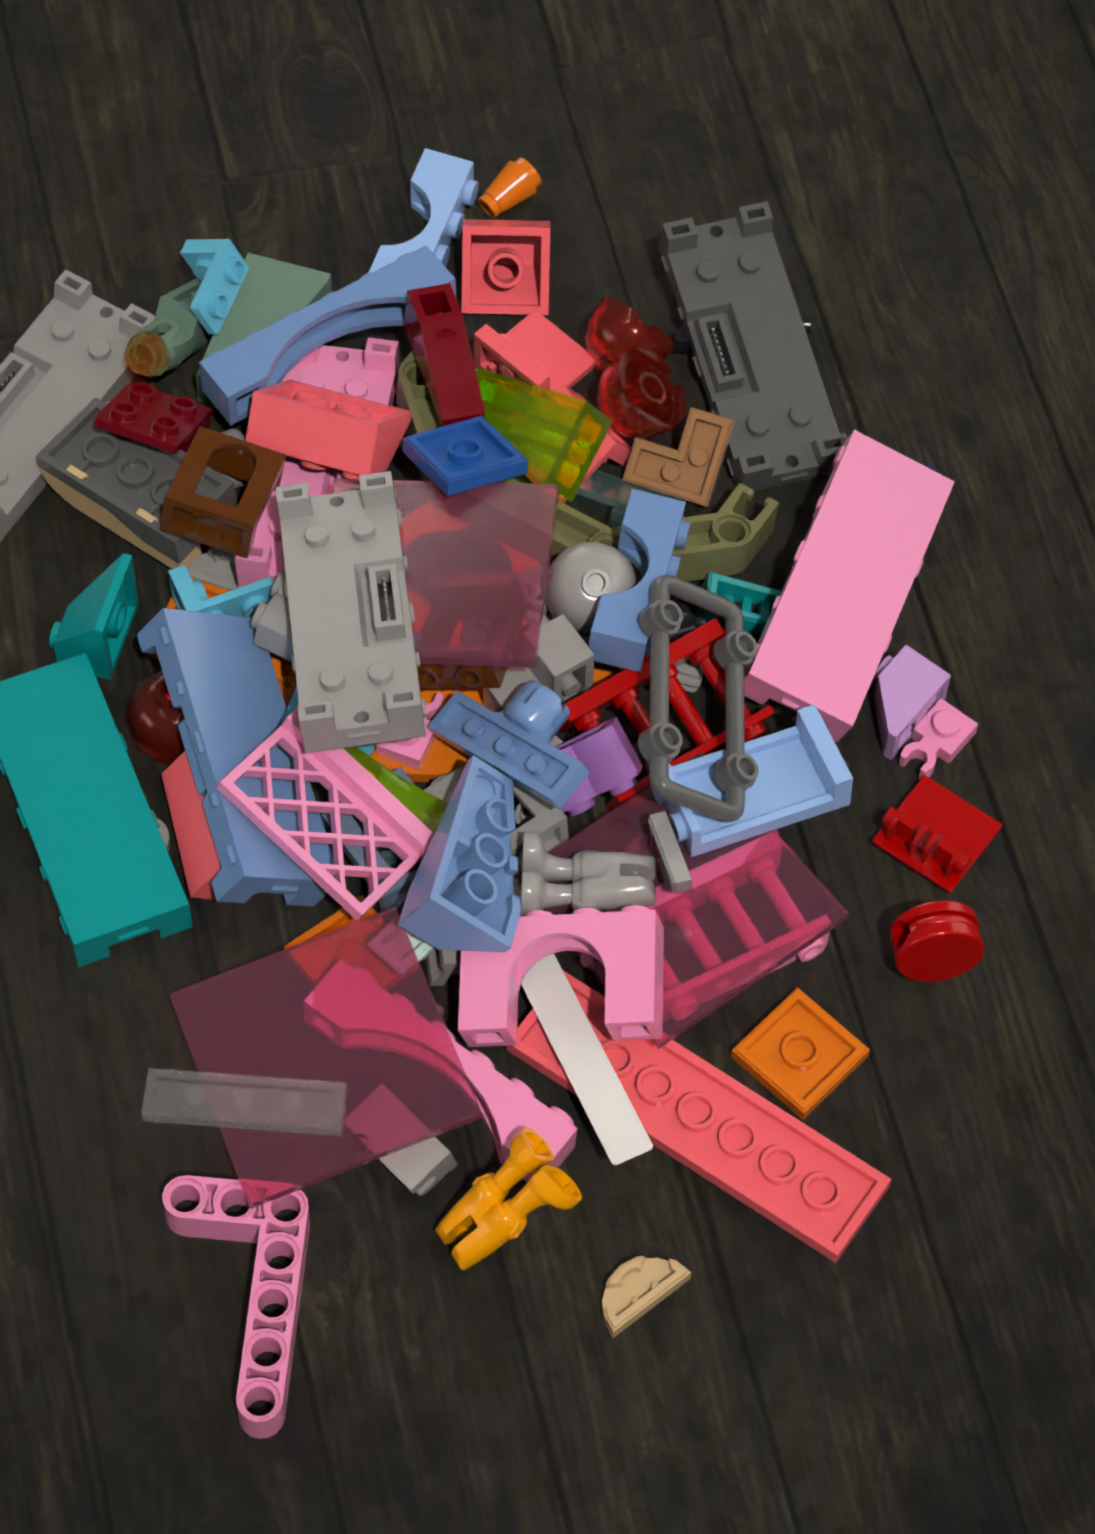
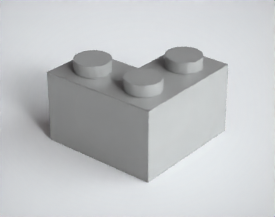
M564 614L551 621H540L532 626L527 634L523 636V660L507 668L501 687L483 688V706L494 712L503 711L520 687L530 680L541 683L539 687L544 685L553 690L561 698V705L593 687L594 653Z

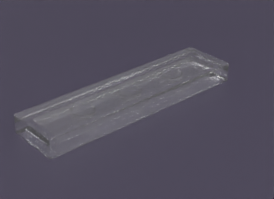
M149 1068L141 1116L143 1121L342 1136L349 1089L347 1083Z

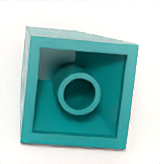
M123 553L68 605L62 622L56 621L50 634L49 646L54 649L56 662L86 653L95 676L111 680L139 606L132 555Z

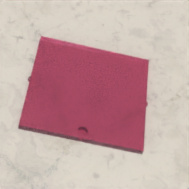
M334 479L331 494L360 490L359 479ZM393 480L397 509L401 511L402 526L399 529L403 556L407 557L408 569L405 571L409 603H413L415 622L412 624L415 653L419 652L420 664L536 668L547 580L552 577L549 564L559 495L558 484L492 483L446 496L432 481Z
M700 752L699 754H697L696 756H694V757L691 758L690 760H693V759H696V758H699V757H702V756H705V755L703 754V752ZM650 785L549 852V854L562 858H573L578 852L592 850L599 852H627L653 856L655 858L656 876L652 882L656 887V902L654 905L646 907L650 910H656L664 927L662 1039H650L660 1049L849 918V912L779 837L777 829L694 857H690L683 841L678 842L692 878V890L685 894L669 892L657 863V859H661L654 838L650 835L648 819H650L649 815L666 811L668 816L670 813L665 803L660 805L657 803ZM522 871L514 876V882L520 889L522 885ZM569 880V881H555V882H549V883H554V884H572V880ZM571 905L546 908L542 911H548L553 915L573 914L574 909ZM615 909V910H599V911H601V912H619V911H621V909ZM574 951L580 957L581 965L588 967L605 987L604 965L591 955Z
M396 907L169 994L206 1091L204 1102L213 1109L250 1209L483 1118L478 1102L442 1019L444 1009L441 1005L436 1004L407 932L398 925L400 916Z

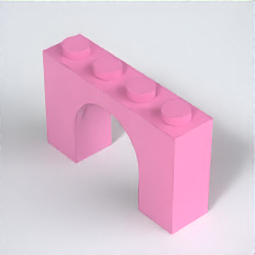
M639 905L626 906L619 912H601L594 908H580L574 910L573 914L553 915L548 911L535 910L519 917L511 948L506 952L461 951L458 1031L468 1047L517 1045L518 996L521 983L528 971L538 961L548 955L562 951L586 953L604 965V1024L613 1041L662 1039L664 927L656 910H650Z

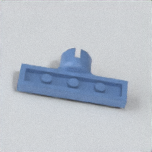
M530 680L520 687L503 711L494 712L456 690L427 726L434 735L468 756H476L512 779L517 785L556 808L561 809L590 772L582 762L549 744L567 722L570 713L567 705L561 706V698L558 694L547 686L542 685L539 687L541 683Z

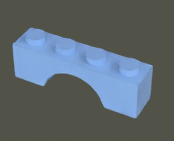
M427 148L424 149L410 180L411 208L421 214L428 224L419 235L407 242L396 245H381L368 273L375 272L396 261L403 254L411 253L425 245L446 267L450 254V246L448 245L451 238L458 239L465 217L463 211L466 205L472 206L478 193L479 182L474 180V162Z

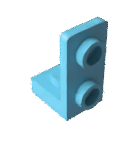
M230 239L186 240L180 254L201 282L190 305V309L208 334H219L250 267Z
M186 565L168 570L170 592L178 610L253 618L259 604L262 601L269 603L273 598L270 596L274 584L271 577L208 599L201 580L196 579L193 581Z

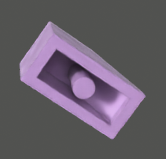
M905 645L895 657L888 655L878 666L874 678L877 679L874 703L883 755L890 760L910 740L915 726L939 699H946L951 678L949 673L908 645Z

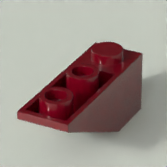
M451 284L407 290L404 329L441 425L457 423L478 416L485 418L484 404L463 314Z

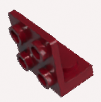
M130 381L95 416L94 426L171 453H178L180 449L187 453L199 426L207 429L210 428L212 408L197 404L194 399L189 397H176L158 391L154 386L147 383Z

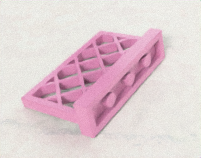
M298 707L286 717L283 724L223 778L216 787L357 921L410 869H413L423 859L434 835L425 824L344 748L305 753ZM277 744L293 757L294 769L271 768L270 751ZM261 760V767H256L255 765ZM242 777L262 778L264 798L248 797L235 783ZM272 779L295 780L296 800L274 799ZM305 781L319 782L328 790L329 802L306 801ZM274 810L297 811L299 831L283 830L275 822ZM307 812L330 813L332 833L309 832ZM340 814L354 815L363 823L364 835L341 834ZM310 843L333 844L334 864H319L310 855ZM342 845L365 846L367 866L344 865ZM375 847L389 848L403 862L397 868L377 867ZM345 876L368 878L369 896L362 903L346 889ZM378 878H384L385 880L378 886Z

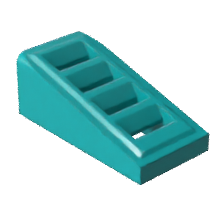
M713 572L708 573L700 586L732 602H740L739 608L743 614L744 631L755 634H762L769 618L770 606H773L776 597L780 596L782 592ZM752 604H759L758 614L751 612ZM698 606L696 607V618L702 617L708 622L716 618L723 630H725V620L723 617Z

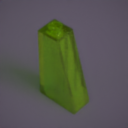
M477 368L476 374L484 404L485 419L528 459L527 471L561 497L572 502L613 420L587 401Z

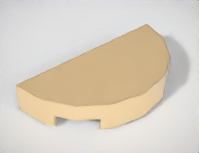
M637 1256L621 1264L608 1278L602 1298L603 1321L612 1338L616 1337L690 1280L692 1272L673 1259L667 1261L660 1258Z

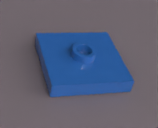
M483 416L403 438L402 452L446 496L527 474L528 459Z

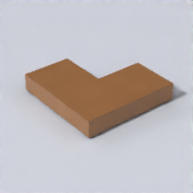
M691 407L678 450L635 437L622 481L709 507L736 420Z

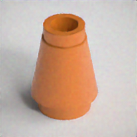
M519 157L515 162H507L484 191L483 195L478 198V203L489 217L495 219L499 214L536 195V188L542 184V180L536 169L527 160Z

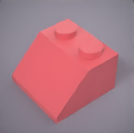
M463 219L461 312L469 314L529 315L533 311H538L542 315H548L550 221Z

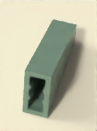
M247 253L245 262L250 267L219 334H213L202 360L215 351L223 350L245 339L250 333L262 330L278 322L289 313L299 311L322 299L326 294L332 292L331 274ZM199 367L196 374L198 402L206 403L208 406L217 409L202 391Z

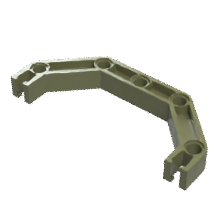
M413 350L398 369L396 406L413 411L411 421L405 432L406 437L446 426L441 425ZM415 465L425 499L430 507L473 530L486 533L496 542L547 568L563 550L580 542L597 541L618 549L621 527L611 528L514 478L446 496ZM739 483L717 513L683 517V521L691 522L685 548H675L674 556L681 557L677 578L689 582L705 579L709 572L724 576L742 572L772 534L779 502L768 497L764 502L761 513L754 520H748L745 518L748 500L750 501L753 498L754 490ZM628 560L636 575V584H638L642 580V576L636 566Z

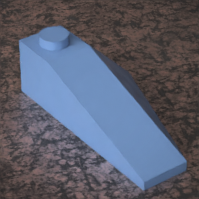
M474 755L467 761L411 883L398 925L438 950L506 952L511 948L521 913L520 896L514 895L513 875L518 872V857L512 856L510 833L516 829L513 780Z

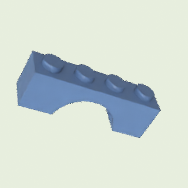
M632 489L622 522L617 550L636 566L642 576V580L626 591L601 595L588 645L594 653V661L637 672L642 671L646 654L650 655V638L643 632L640 626L639 615L644 608L651 604V587L655 579L665 574L677 577L681 557L674 556L675 548H685L691 522L683 521L685 501Z

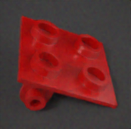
M924 775L897 810L891 807L882 820V823L885 825L874 837L872 843L951 894L1003 827V824Z

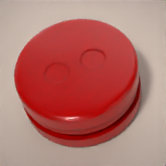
M944 900L920 904L898 916L890 927L889 937L894 950L896 967L903 976L914 981L937 982L960 976L975 967L984 954V943L979 932L977 915L972 908L960 902Z

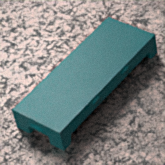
M86 653L0 681V770L2 775H5L8 784H10L18 805L17 813L23 828L28 830L41 864L39 867L43 880L47 881L60 915V924L64 934L68 935L78 968L110 957L109 946L157 930L160 938L192 928L190 906L158 830L160 825L154 811L149 808L126 752L128 750L122 733H119Z

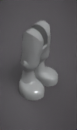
M524 831L520 915L525 916L526 913L535 910H544L564 905H571L574 910L580 908L615 910L632 905L644 907L654 905L656 902V887L652 881L656 876V860L653 856L592 850L578 852L573 858L557 857L545 850L540 834L535 831ZM569 880H572V884H554V883H549V882H555V881H569Z

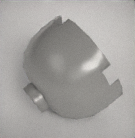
M597 541L580 542L563 550L548 567L544 581L545 603L553 618L564 614L577 632L590 634L601 595L619 593L636 585V575L628 559L616 548Z

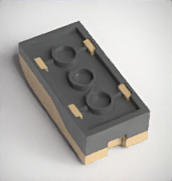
M95 397L36 455L43 477L52 489L73 507L171 569L186 565L188 568L202 554L200 543L159 530L165 496L186 452L180 449L178 453H171L95 427V416L107 405ZM207 466L194 493L237 507L238 502L234 482Z

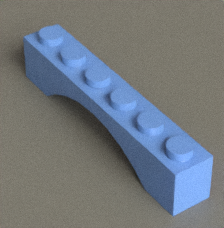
M426 245L411 253L403 254L396 261L375 272L367 273L336 292H330L311 305L299 311H293L278 322L262 330L254 331L245 339L210 354L206 359L199 362L202 391L227 422L233 425L250 415L253 391L282 382L287 373L315 349L349 333L375 327L404 326L407 290L450 283L456 297V279Z

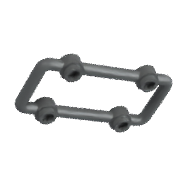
M665 574L657 577L652 583L651 604L644 608L639 615L640 626L643 632L650 638V727L639 735L638 747L642 756L650 763V783L659 796L718 820L733 822L743 815L745 790L753 786L759 773L756 761L745 753L744 668L754 660L757 653V643L751 634L744 631L743 614L734 602L680 578ZM670 595L717 614L725 620V636L716 641L714 654L718 663L725 669L726 758L716 764L714 775L720 788L726 792V802L673 782L669 778V761L679 754L683 744L681 732L676 726L669 723V637L677 633L683 621L682 610L674 601L670 600Z

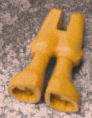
M525 1127L514 1136L510 1145L509 1156L496 1173L489 1172L481 1177H477L472 1184L473 1186L435 1228V1232L444 1244L453 1243L467 1235L451 1252V1256L463 1271L495 1252L508 1240L518 1238L526 1226L527 1215L535 1209L544 1205H551L561 1210H569L582 1200L581 1192L576 1183L561 1169L548 1165L554 1160V1153L542 1136L529 1127ZM534 1173L528 1183L512 1199L505 1201L509 1190L528 1174Z

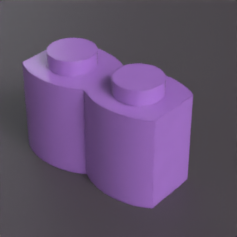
M617 717L607 720L575 738L554 746L582 762L590 772L561 808L562 812L568 811L571 817L576 816L595 805L593 797L610 791L612 796H616L637 784L635 777L639 775L643 766Z

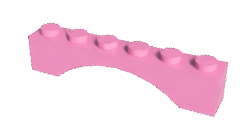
M340 961L305 1001V1023L340 1049L370 1050L395 1054L421 1063L450 1081L466 1095L482 1116L494 1140L499 1162L502 1165L509 1156L510 1145L514 1136L525 1127H529L540 1134L551 1147L554 1153V1160L548 1165L558 1168L574 1149L578 1128L574 1126L572 1118L566 1112L556 1106L549 1108L534 1098L533 1091L524 1082L516 1078L509 1080L495 1070L494 1064L487 1056L477 1050L470 1052L455 1042L454 1035L446 1027L437 1022L430 1024L416 1014L415 1008L408 1000L396 994L392 997L378 987L376 980L360 967L352 969L343 961ZM534 1173L528 1174L522 1179L528 1183Z

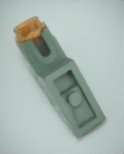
M198 278L161 296L154 321L142 327L139 333L129 340L125 350V359L133 372L143 376H160L173 368L175 369L190 355L205 347L210 334L207 333L190 309V305L201 284Z

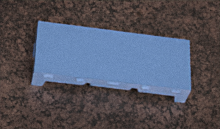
M162 608L137 634L143 653L158 655L173 708H182L185 717L178 727L198 794L205 796L202 804L222 867L211 882L216 901L245 903L256 892L284 894L287 905L315 906L328 893L216 789L223 778L284 722L283 718L287 708L269 651L253 644L256 629L251 627L252 618ZM277 744L270 751L271 768L294 769L293 757ZM261 760L255 765L256 767H261ZM242 777L235 783L248 797L264 798L262 778ZM272 779L274 799L296 800L295 780ZM305 781L306 801H316L310 781ZM274 810L275 822L283 830L299 831L297 811ZM307 812L309 832L326 833L320 813ZM310 843V855L319 864H334V856L330 844Z

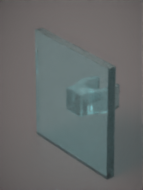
M596 471L575 487L574 491L575 494L614 507L608 522V526L611 528L622 527L632 489L681 500L658 491L622 481L621 478L601 471Z

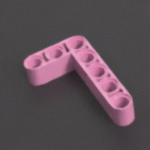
M190 1175L178 1176L165 1186L162 1194L166 1222L173 1232L185 1237L257 1243L236 1403L239 1423L243 1431L254 1438H269L282 1428L286 1414L310 1232L308 1199L298 1187L287 1184ZM184 1200L196 1201L199 1204L190 1212H180L175 1209V1206ZM239 1204L249 1209L240 1217H231L224 1213L229 1207ZM285 1209H291L299 1213L294 1220L288 1222L279 1221L274 1217L278 1212ZM277 1256H285L293 1260L290 1266L284 1269H274L268 1265L271 1259ZM277 1303L287 1308L282 1315L273 1318L261 1313L265 1306ZM270 1351L280 1356L277 1363L271 1366L264 1367L254 1362L255 1358L263 1352ZM260 1400L268 1401L274 1405V1408L264 1416L252 1415L247 1411L252 1403Z

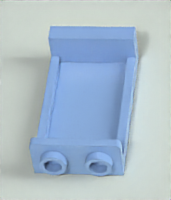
M815 704L797 710L796 726L745 742V753L756 761L759 773L753 786L745 790L744 813L736 821L724 822L666 800L659 796L651 785L657 803L659 805L665 803L670 813L668 819L677 842H684L690 857L850 805L853 777ZM726 749L675 766H671L669 763V778L673 782L726 802V792L720 788L714 775L716 764L726 758Z

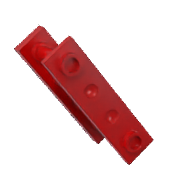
M716 618L669 644V701L698 746L677 759H671L669 761L671 766L714 753L726 746V730L713 737L676 677L679 674L676 667L691 660L694 666L699 664L725 706V671L714 655V645L717 640L725 635V632ZM650 655L645 658L641 672L624 669L563 704L567 705L570 713L567 722L559 730L560 733L575 726L578 732H585L599 725V720L602 718L599 711L614 704L617 710L622 708L638 736L650 727V718L638 700L641 696L638 689L650 683ZM744 703L745 742L751 741L767 731L764 723L775 713L771 705L752 715ZM649 775L639 780L629 790L613 796L605 805L608 811L611 813L624 806L626 811L629 812L651 798L648 792L651 790Z

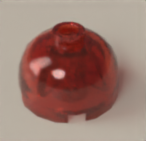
M611 297L602 298L593 310L586 325V347L589 353L596 359L593 367L601 375L612 381L618 375L628 380L644 379L658 370L675 345L657 325L653 323L650 328L639 319L642 315L641 313Z
M635 348L630 353H624L609 365L601 376L597 397L601 413L610 427L622 436L632 440L635 437L647 440L665 434L683 420L686 411L685 393L681 383L674 387L672 380L669 378L668 374L673 371L669 364L654 352L643 348Z
M161 670L150 674L132 692L127 705V730L134 748L140 753L142 750L147 755L153 756L155 762L171 765L185 751L178 727L185 717L182 708H173Z

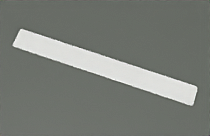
M513 878L514 895L520 896L521 904V889L516 879ZM555 954L546 956L528 971L521 985L611 1163L618 1165L652 1150L653 1144Z

